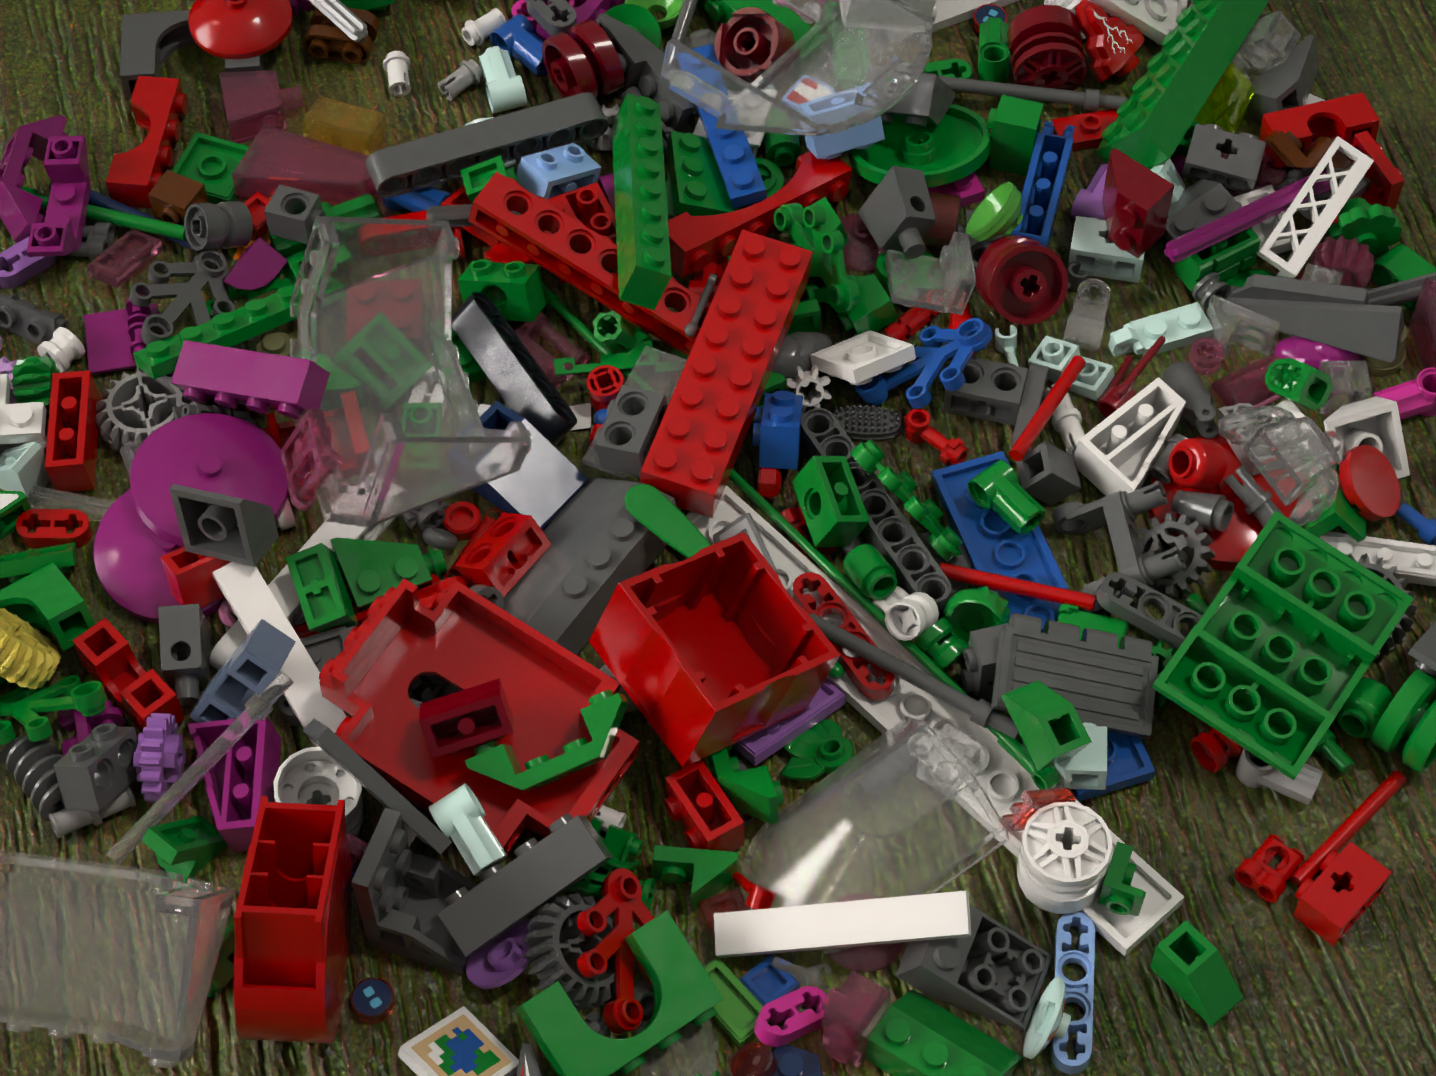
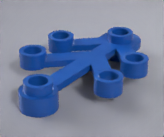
M979 318L968 319L961 323L957 329H940L934 325L926 327L919 334V339L924 347L914 346L916 359L912 360L914 362L886 377H883L882 374L872 377L871 382L855 385V388L863 402L876 406L887 399L888 390L920 374L914 385L906 391V398L911 407L915 409L923 408L932 399L928 389L945 361L954 356L949 367L941 371L939 378L946 390H957L965 383V376L962 371L972 354L986 348L992 339L993 332L990 326ZM943 343H948L943 347L939 348Z

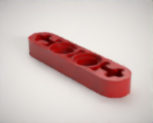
M807 572L795 579L793 583V599L809 615L814 613L823 618L826 615L835 614L843 620V623L839 626L840 628L876 646L821 575ZM808 588L811 592L817 590V601L820 604L817 608L816 600L809 593L803 595V589ZM830 641L840 653L837 662L842 665L845 673L863 696L871 700H882L892 693L895 675L860 656H847L843 652V647ZM869 663L870 671L877 679L884 677L883 684L879 685L877 681L869 683L870 673L866 668Z

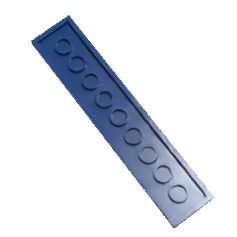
M1004 451L932 471V484L954 532L963 541L962 545L972 564V569L1069 590L1039 525L1028 535H1019L992 508L985 510L977 505L969 493L967 486L969 480L998 460L1009 464ZM989 589L998 592L1000 597L1009 601L1008 607L1011 608L1010 616L1012 613L1041 618V633H1043L1047 620L1057 622L1058 610L1061 604ZM1107 731L1106 790L1072 789L1076 800L1080 802L1154 779L1155 769L1141 739Z

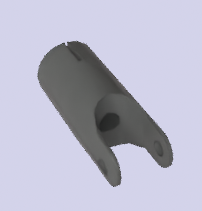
M1187 361L1173 363L1164 371L1162 380L1186 401L1182 415L1198 430L1203 438L1212 439L1216 437L1219 429L1214 422L1216 412L1213 408L1212 396L1191 363Z

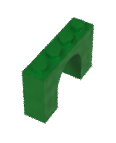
M54 562L0 590V608H5L14 615L17 614L19 618L29 622L34 628L49 632L63 651L74 646L72 640L95 625L85 601Z
M667 910L624 938L647 974L654 992V1007L651 1017L646 1026L637 1035L625 1039H613L593 1031L584 1022L559 981L516 1008L519 1016L557 1076H609L618 1069H620L623 1075H626L646 1061L642 1053L654 1045L657 1046L659 1051H662L682 1037L678 1029L692 1021L695 1027H698L717 1014L713 1006L724 998Z

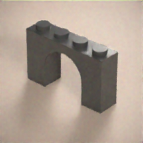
M190 10L122 15L120 79L126 100L132 97L138 75L162 77L163 64L170 54L184 46L196 44L191 36L188 24ZM265 53L247 59H225V72L230 92L265 90Z

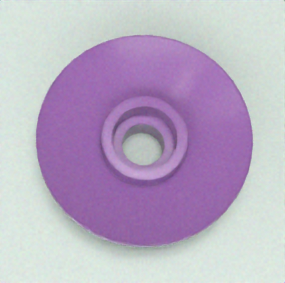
M525 919L477 954L469 957L466 963V974L472 984L481 989L496 988L510 982L526 969L531 961L522 957L530 948L522 940L526 937V934L530 933L526 925L531 919Z

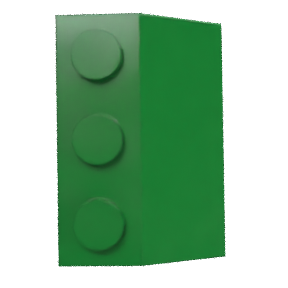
M913 989L891 1004L868 1037L866 1060L892 1076H1012L1023 1059L1021 1055Z

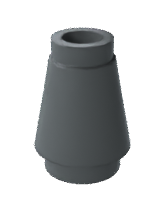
M1178 490L1172 502L1173 512L1179 513V515H1186L1192 522H1199L1204 529L1212 533L1216 530L1224 532L1227 529L1234 510L1233 502L1226 500L1225 495Z

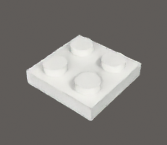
M871 330L810 354L812 367L817 365L818 371L824 372L830 377L846 380L852 385L867 384L872 381V377L883 372L898 371L902 368L903 364L916 359L913 344Z

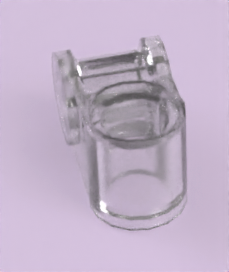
M1090 278L1080 283L1072 312L1069 313L1063 341L1079 345V348L1099 352L1110 300V289L1104 281Z

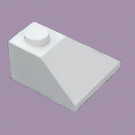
M1378 396L1343 405L1324 420L1332 465L1335 463L1340 465V462L1345 460L1346 456L1344 454L1348 450L1367 444L1377 448L1387 457L1398 479L1410 475L1396 401Z

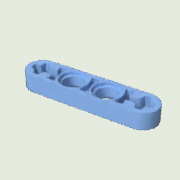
M1082 912L1062 915L1058 921L1055 933L1053 979L1055 977L1064 979L1066 990L1065 1004L1077 1003L1083 1008L1085 1013L1082 1019L1070 1021L1067 1032L1062 1039L1054 1036L1051 1039L1052 1063L1059 1071L1069 1075L1084 1071L1089 1064L1092 1052L1095 926L1094 922ZM1071 926L1079 927L1078 930L1081 936L1078 950H1070L1072 936L1069 931ZM1068 963H1076L1083 967L1086 976L1079 981H1072L1063 975L1062 968ZM1068 1033L1076 1034L1075 1051L1078 1052L1076 1060L1068 1059L1067 1052H1064L1068 1042Z

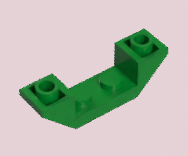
M606 690L588 699L590 705L580 709L593 741L588 743L586 737L575 740L562 747L565 752L564 754L553 759H549L548 754L534 758L524 764L526 771L522 772L512 746L507 744L498 745L497 741H491L475 748L473 751L476 756L465 760L467 768L523 791L531 792L607 758L628 706L627 698L621 693L613 695L611 690Z
M732 746L707 756L712 776L735 809L771 825L779 823L778 806L784 804L783 791L779 780L772 781L767 765L740 771L737 757L729 758L728 751L732 750Z

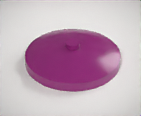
M203 413L188 415L170 421L156 429L144 440L132 461L130 490L134 507L142 521L161 538L184 547L170 493V487L173 484L272 506L276 522L287 501L289 473L282 451L275 441L263 430L237 417Z
M129 489L109 507L97 529L94 542V563L100 582L109 597L122 610L135 618L149 623L159 624L158 607L179 605L171 594L160 556L177 550L181 546L161 538L142 521L134 507L131 490ZM220 598L201 608L204 616L206 617L217 611L226 598Z

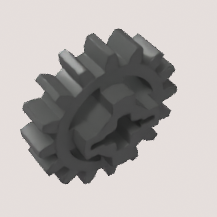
M1166 513L1164 523H1160L1153 517L1151 518L1152 528L1150 530L1144 527H1140L1138 530L1143 536L1140 542L1145 559L1169 550V546L1171 548L1174 546L1179 547L1185 560L1182 563L1186 564V570L1168 575L1172 577L1170 579H1157L1154 581V585L1151 586L1152 589L1162 594L1166 591V594L1171 599H1176L1178 590L1182 589L1189 596L1192 594L1190 586L1192 583L1195 582L1201 586L1205 584L1200 575L1202 572H1212L1213 568L1206 562V559L1214 558L1215 552L1210 547H1207L1213 540L1206 532L1203 533L1204 528L1199 522L1191 523L1192 521L1184 514L1177 521L1171 513ZM1171 534H1182L1178 537L1171 536Z

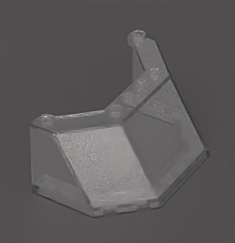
M316 216L290 301V317H298V339H290V357L311 360L330 373L317 417L301 414L300 419H294L324 521L337 522L339 524L356 525L359 527L376 525L520 471L526 454H529L531 451L532 436L522 422H510L506 430L486 429L483 427L479 417L478 403L476 400H473L469 389L468 375L466 372H463L460 365L458 348L452 342V262L458 258L459 241L457 237H454L448 221Z
M0 851V1022L7 1023L6 1030L14 1032H32L33 1027L48 1029L49 1036L58 1038H73L75 1033L90 1034L91 1042L102 1044L118 1042L141 1051V1055L150 1058L149 1064L152 1066L176 1067L177 1062H181L193 1054L233 904L235 889L218 887V890L213 892L214 883L197 878H188L186 883L183 882L184 875L175 872L15 851Z

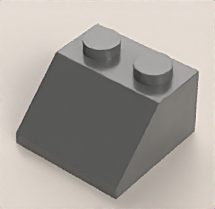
M869 68L865 88L879 101L882 125H892L893 120L905 121L906 126L919 129L926 128V124L939 125L954 101L955 92L937 74Z
M1200 179L1185 189L1177 202L1170 204L1165 233L1159 240L1166 247L1167 242L1241 208V205L1221 183Z
M173 484L170 487L186 552L255 567L279 538L272 506Z

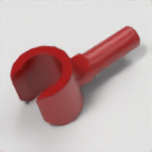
M740 872L733 874L732 879L749 893L745 903L746 907L754 910L771 908L775 892L752 883Z

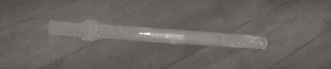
M281 672L261 695L255 693L244 704L246 709L106 855L116 865H119L142 841L148 827L158 825L258 719L263 721L274 710L272 705L294 682L284 672Z

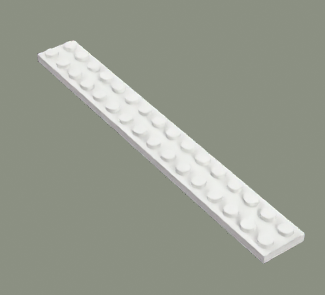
M727 485L713 518L694 512L686 515L710 544L713 545L715 544L713 540L715 533L740 516L750 512L777 569L779 579L792 598L793 583L799 575L807 572L821 575L879 649L934 677L864 608ZM808 588L803 589V595L809 593L816 600L817 608L820 605L817 601V590L811 592ZM835 614L823 617V619L838 627L843 623V620ZM843 648V652L847 656L859 657L858 655ZM869 663L866 666L870 673L869 683L877 681L879 685L883 684L884 677L877 679L870 671ZM845 671L839 679H833L829 675L826 677L846 694V701L896 747L918 724L936 744L932 745L915 764L1017 858L1019 857L1026 823L1038 809L1054 802H1074L1082 805L1060 784L1047 793L1041 791L1033 782L1031 775L997 742L998 738L989 729L971 721L970 715L907 681L895 676L892 693L885 699L871 700L860 693ZM1111 831V838H1112L1113 849H1112V853H1111V856H1110V861H1109V864H1108V868H1109V865H1110V862H1111V859H1112V856H1113V853H1114V850H1115L1117 841H1118V842H1121V843H1124V842H1123L1119 837H1117L1112 831ZM1132 851L1129 862L1137 866L1130 886L1146 892L1139 916L1113 913L1106 906L1097 903L1099 897L1089 907L1078 911L1085 913L1094 922L1095 930L1124 957L1177 910L1184 900V896L1134 851Z

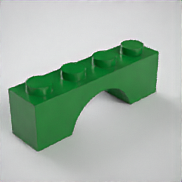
M826 197L810 205H821L826 213L825 230H839L843 235L845 247L849 242L842 222ZM805 226L804 230L814 243L812 228L809 229ZM789 234L788 236L792 244L796 243L791 234ZM828 254L829 265L832 268L831 254ZM846 274L847 278H852L856 281L860 291V299L856 307H853L849 312H837V316L847 332L852 329L857 335L869 330L877 332L898 319L891 299L875 274L866 276ZM826 284L820 286V288H828Z

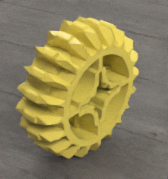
M0 608V676L9 683H16L20 687H28L29 689L42 688L46 681L52 678L60 662L61 656L56 646L50 642L48 637L42 635L40 630L31 626L29 622L22 620L17 614L14 615L8 612L5 608Z

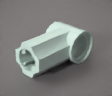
M499 46L487 48L485 53L479 56V62L486 81V92L492 113L527 106L522 78L520 75L516 76L508 50L500 49Z
M466 783L429 806V811L438 827L446 837L453 840L473 875L477 876L507 856L484 819L486 814L482 805Z

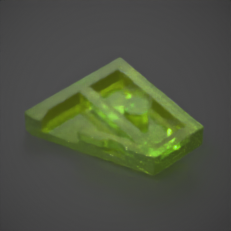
M1230 62L1194 121L1202 125L1214 124L1220 126L1224 131L1236 134L1256 88ZM1221 153L1222 158H1224L1227 155L1225 153Z

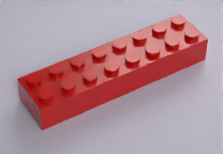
M742 229L640 471V483L651 485L673 497L677 507L713 518L756 412V407H758L809 280L813 251Z

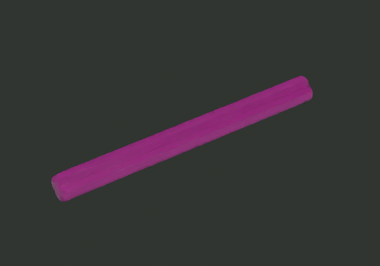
M1324 168L1320 175L1327 174V169ZM1309 176L1167 242L1166 249L1164 250L1165 256L1169 257L1171 262L1176 263L1286 211ZM1329 180L1314 183L1312 186L1314 197L1331 189ZM1305 196L1302 202L1307 201V196Z

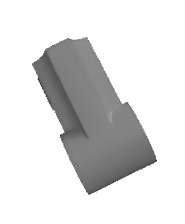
M1245 748L1239 757L1235 769L1237 778L1247 787L1261 788L1265 786L1306 805H1309L1323 773L1322 770L1305 763L1293 781ZM1251 759L1259 760L1265 766H1258L1251 761Z

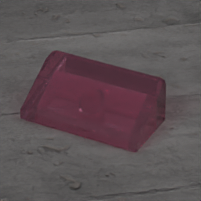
M1273 354L1264 357L1211 384L1212 389L1226 406L1250 403L1257 410L1281 398L1271 392L1265 383V374L1270 364L1281 358Z

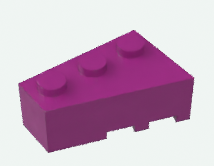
M267 715L188 724L198 753L196 755L198 763L204 774L207 785L206 791L217 830L233 852L248 851L261 796H268V802H275L273 782L280 767L282 738Z

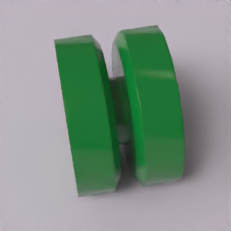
M1418 668L1410 675L1388 705L1370 741L1371 744L1385 753L1391 754L1399 750L1409 738L1402 752V763L1421 775L1436 759V699L1432 703L1436 696V677Z

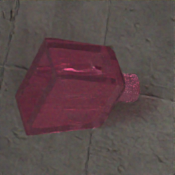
M273 70L219 73L232 142L241 144L284 131L287 127L284 110L304 107L301 86L280 89L277 72Z

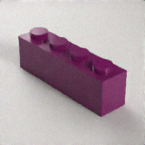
M184 340L171 384L183 390L185 398L195 402L205 403L208 398L214 399V402L229 408H237V404H244L248 409L255 412L268 414L269 409L278 410L277 412L283 416L300 419L301 414L317 417L330 373L307 359Z

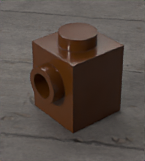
M170 170L164 173L148 194L154 218L183 226L186 211L191 204L209 203L204 184Z

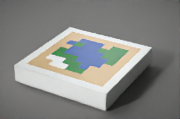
M465 1006L401 1045L397 1055L417 1076H514L517 1074L519 1060Z

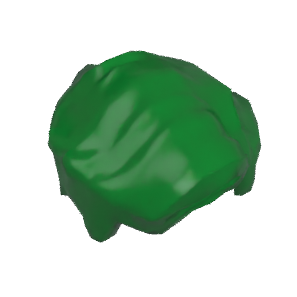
M987 586L977 589H963L955 592L943 608L941 618L945 617L952 625V633L956 638L963 639L968 645L970 631L1009 623L1011 608L1008 607L1009 601L1000 597L998 592L989 590Z

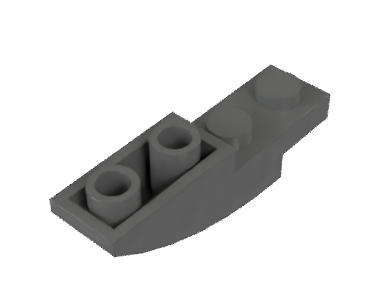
M606 14L598 15L596 23L605 31L618 53L623 68V85L625 88L637 85L644 96L660 104L661 120L668 127L673 128L676 132L685 131L694 109V105L682 91L687 80L686 77L660 49L641 34Z

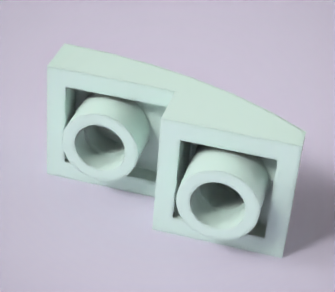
M1045 336L1028 360L1029 366L1030 363L1048 366L1047 379L1056 383L1073 356H1080L1079 345ZM1081 356L1086 361V365L1069 390L1083 397L1098 401V398L1103 394L1115 376L1113 365Z

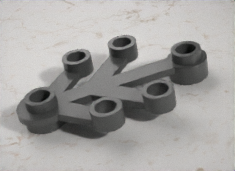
M204 250L194 257L193 262L166 263L159 260L151 263L147 273L148 280L153 284L145 282L133 284L129 300L137 307H147L152 299L174 298L161 315L152 314L145 318L141 329V337L146 345L154 341L170 338L174 330L173 325L189 306L196 326L210 321L211 318L201 293L206 285H208L214 300L211 310L212 318L217 314L229 313L235 310V305L229 300L223 284V280L228 274L226 258L220 252ZM170 277H192L186 283H168Z

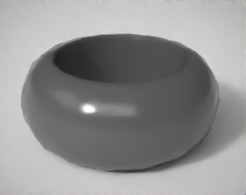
M428 527L422 534L424 542L437 549L452 551L458 544L455 535L440 528Z

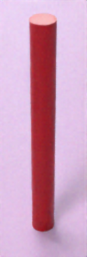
M1073 356L1009 451V456L1014 461L1019 462L1023 460L1085 367L1086 361L1081 356Z
M943 562L939 566L951 581L979 587L987 586L988 589L1058 604H1070L1090 611L1094 610L1096 595Z
M1394 770L1291 875V882L1299 888L1308 877L1313 878L1320 871V866L1325 858L1334 849L1339 852L1407 782L1406 777L1401 772Z

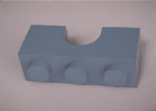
M261 619L207 684L189 717L198 723L241 718L256 693L261 695L280 672L296 641Z

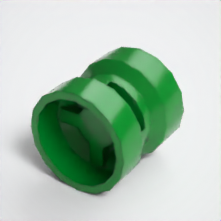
M945 617L935 622L914 641L922 652H927L932 657V661L943 672L964 656L963 650L968 648L967 643L963 639L956 638L952 633V625Z

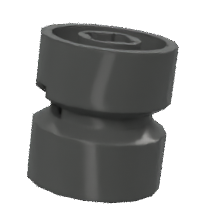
M227 201L217 204L194 203L188 207L184 217L185 236L192 249L197 251L213 250L220 247L223 249L243 248L248 245L252 237V217L248 207L241 201Z

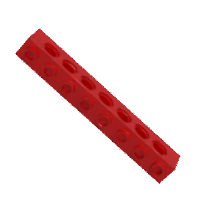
M497 171L494 173L472 203L468 219L470 223L614 310L676 350L689 356L697 335L695 337H688L684 332V328L688 323H691L702 296L701 294L690 291L679 284L674 277H671L655 310L619 300L617 245L614 241L586 227L578 218L560 211L547 199L529 192L515 179L505 177ZM510 211H516L521 215L513 214ZM541 230L549 231V232H551L552 234H546V233L542 232ZM573 249L580 250L584 254L577 253ZM605 269H610L615 273L607 272ZM709 300L697 325L698 328L702 326L711 305ZM667 307L674 308L678 312H673L669 310Z

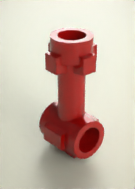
M921 408L913 409L905 416V437L908 441L914 444H921L926 441L941 452L939 460L946 465L948 463L955 465L964 462L969 453V449L965 447V442L960 438L949 440L931 427V415L926 410Z

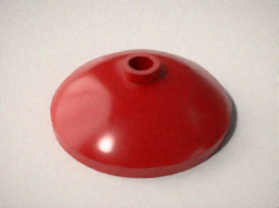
M196 0L190 9L188 17L190 33L195 43L207 53L225 59H247L272 50L286 38L293 23V13L289 0Z

